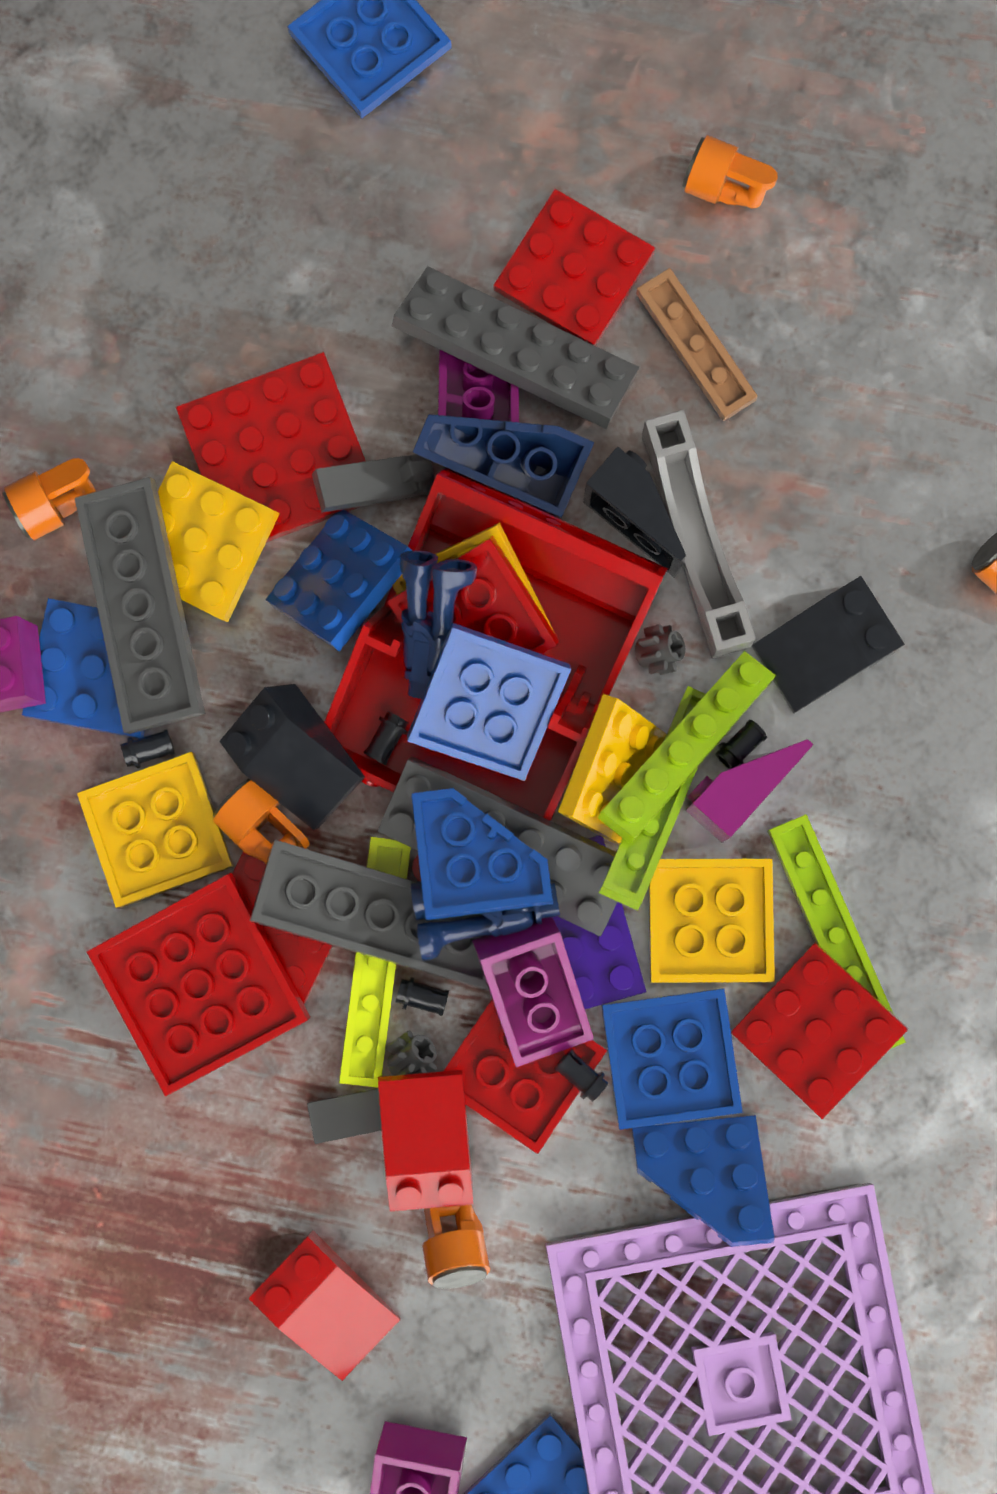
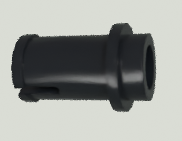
M387 711L384 717H379L378 720L381 721V724L367 749L363 752L384 765H387V761L402 734L407 735L408 731L405 729L409 723Z
M749 719L746 725L727 743L721 742L718 745L719 750L715 753L716 757L726 768L732 769L744 764L743 760L768 737L755 721Z
M168 729L136 740L129 737L126 743L120 744L127 767L135 765L137 769L141 768L140 763L175 754Z
M410 977V981L401 979L395 1003L403 1004L402 1009L405 1010L407 1006L443 1016L449 990L416 983L413 977Z
M570 1049L554 1067V1070L562 1074L582 1092L580 1094L582 1099L587 1097L593 1102L608 1085V1082L603 1078L605 1074L602 1071L597 1073L573 1049Z

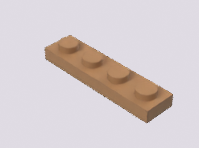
M668 268L637 288V296L723 422L757 400V394L671 268Z

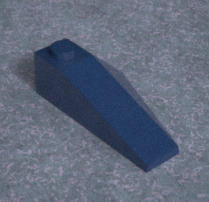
M428 414L412 452L562 518L594 442L559 426Z

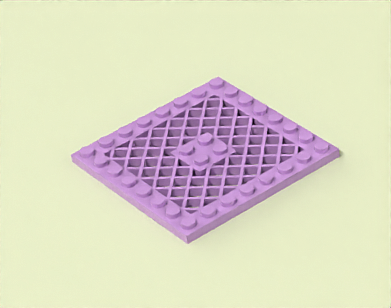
M866 1183L770 1201L775 1237L774 1243L731 1247L719 1238L718 1233L704 1222L690 1216L545 1244L589 1494H633L631 1479L647 1490L645 1494H666L660 1488L671 1471H674L688 1481L681 1494H693L696 1489H699L704 1494H730L738 1480L754 1491L753 1494H771L768 1492V1489L779 1472L795 1482L789 1494H802L804 1489L811 1494H838L845 1482L859 1490V1492L849 1494H934L874 1184ZM838 1235L840 1247L825 1237ZM811 1240L801 1256L785 1246L786 1244ZM821 1242L837 1253L825 1273L809 1263ZM770 1248L760 1264L743 1253ZM780 1250L797 1261L784 1281L768 1270ZM730 1255L720 1271H717L703 1261ZM739 1258L756 1269L744 1289L727 1278ZM689 1263L679 1279L663 1269L664 1267ZM843 1263L849 1290L833 1280ZM698 1266H701L715 1276L703 1297L686 1285ZM805 1267L821 1278L809 1298L793 1288ZM648 1271L638 1287L622 1277V1275ZM657 1274H660L674 1284V1287L662 1304L645 1293ZM764 1275L781 1286L768 1306L751 1295ZM608 1278L597 1294L595 1280ZM616 1281L633 1292V1295L621 1312L604 1301ZM723 1283L740 1294L727 1314L711 1303ZM829 1285L845 1295L833 1316L817 1305ZM682 1291L699 1302L687 1321H684L670 1311V1308ZM788 1293H791L805 1303L793 1323L776 1312ZM640 1299H643L658 1310L646 1329L628 1318ZM748 1300L764 1311L752 1331L735 1320ZM851 1306L857 1332L841 1322ZM600 1307L617 1318L606 1335L604 1333ZM706 1308L723 1319L711 1339L694 1328ZM813 1310L829 1320L817 1340L801 1330ZM665 1316L682 1327L670 1347L653 1336ZM772 1317L788 1328L778 1345L774 1332L762 1333ZM624 1324L641 1335L629 1355L612 1343ZM731 1325L746 1335V1337L721 1341ZM837 1327L853 1337L841 1358L825 1347ZM690 1333L705 1343V1345L691 1347L694 1364L677 1353ZM796 1335L812 1345L801 1365H798L784 1355ZM648 1341L665 1352L653 1372L636 1360ZM859 1349L865 1375L850 1365ZM608 1350L624 1360L613 1378ZM821 1352L837 1363L825 1383L809 1372ZM673 1359L690 1370L678 1389L661 1378ZM781 1361L796 1371L786 1387ZM631 1367L649 1378L637 1397L619 1386ZM845 1370L862 1380L849 1400L834 1390ZM804 1378L821 1388L808 1408L793 1398ZM696 1379L701 1406L686 1396V1393ZM656 1384L673 1395L661 1415L644 1403ZM615 1392L631 1403L621 1421ZM867 1392L869 1393L873 1417L858 1407ZM829 1395L845 1405L833 1425L817 1415ZM680 1402H683L697 1412V1415L685 1432L669 1421ZM789 1404L804 1414L792 1434L777 1424L792 1420ZM639 1410L656 1421L644 1440L627 1429ZM853 1413L869 1422L857 1443L842 1433ZM812 1421H815L829 1431L816 1451L801 1441ZM703 1422H705L708 1436L719 1434L710 1450L694 1439ZM760 1426L751 1442L736 1432ZM664 1427L680 1438V1441L669 1457H666L652 1447ZM771 1429L787 1439L775 1459L759 1448ZM875 1435H877L881 1460L866 1450ZM623 1436L639 1446L629 1463H627ZM730 1437L746 1447L734 1467L718 1456ZM837 1438L853 1448L841 1468L825 1458ZM688 1445L705 1456L693 1475L677 1464ZM796 1446L812 1457L800 1476L784 1466ZM647 1453L664 1464L652 1483L635 1472ZM755 1454L771 1465L759 1485L743 1474ZM862 1455L877 1465L876 1470L866 1485H863L850 1475ZM713 1463L729 1473V1476L718 1492L702 1482V1479ZM821 1464L837 1474L825 1493L809 1484ZM885 1477L886 1486L879 1487Z

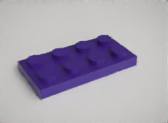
M600 835L588 838L605 846L604 838ZM617 902L601 937L558 916L552 917L561 933L584 1009L647 992L622 903Z

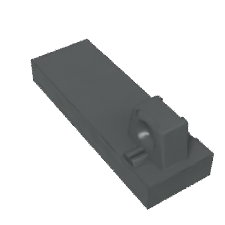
M417 454L315 469L312 473L321 512L428 496L435 480L431 460Z
M378 1088L307 1103L315 1144L382 1131Z

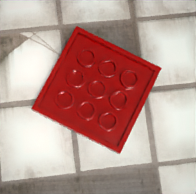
M324 352L176 407L200 474L280 513L266 543L328 520L335 513L343 510L321 512L312 477L315 469L366 462ZM362 506L346 508L344 510L349 512Z
M232 872L86 951L165 1097L311 1018L261 925L249 921L252 909Z

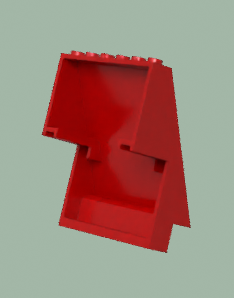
M445 467L435 477L408 547L412 551H427L436 554L500 523L559 640L555 647L544 652L542 655L568 663L571 667L570 674L527 777L523 781L408 742L407 735L402 734L387 761V765L363 753L381 724V721L378 720L380 716L384 717L387 711L409 722L405 729L409 732L421 699L408 695L409 680L404 677L406 667L403 656L404 636L402 624L387 603L389 599L397 595L393 586L390 589L384 606L362 626L324 722L364 774L365 778L361 782L368 786H380L394 793L407 760L413 756L551 821L570 782L603 694L610 696L668 568Z

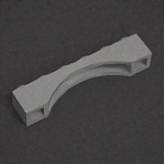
M680 410L646 420L642 436L664 506L686 553L683 568L711 657L713 659L750 648L755 642L756 637L745 602L732 576L714 525L699 467L696 446L685 411Z

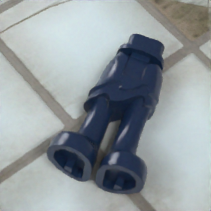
M406 551L400 555L399 560L400 571L406 582L408 609L406 608L402 611L403 656L406 667L404 677L409 680L408 695L422 699L451 623H453L457 593L460 589L474 582L477 574V565L460 559H448L438 563V556L434 553ZM433 578V612L429 611L427 613L429 586Z
M421 881L412 882L411 896L415 917L417 920H424L426 918ZM550 883L553 904L480 913L483 916L455 921L417 924L422 960L427 961L437 958L445 945L455 941L493 935L495 938L501 935L506 936L526 930L534 922L537 925L542 924V919L560 916L555 883Z

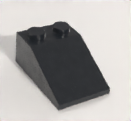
M617 446L586 482L583 503L654 562L668 568L666 572L675 577L682 567L686 553L649 471L645 469L647 466L645 461L635 452L628 450L625 453Z
M860 576L752 645V648L762 664L776 675L773 680L793 713H796L892 655L904 646L905 643L863 577Z
M296 684L264 687L219 741L243 774L313 830L319 829L365 778L364 774Z

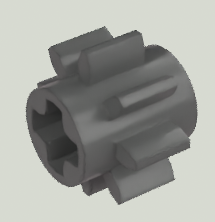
M661 624L644 628L646 638L638 639L635 645V655L638 663L643 668H648L649 674L659 673L662 675L676 672L677 666L675 662L682 660L686 651L685 642L681 634L677 631H672L671 625L662 627Z
M409 1030L386 1047L391 1053L387 1059V1066L393 1076L430 1073L437 1070L435 1064L432 1063L436 1059V1048L432 1041L424 1035H416L414 1037Z

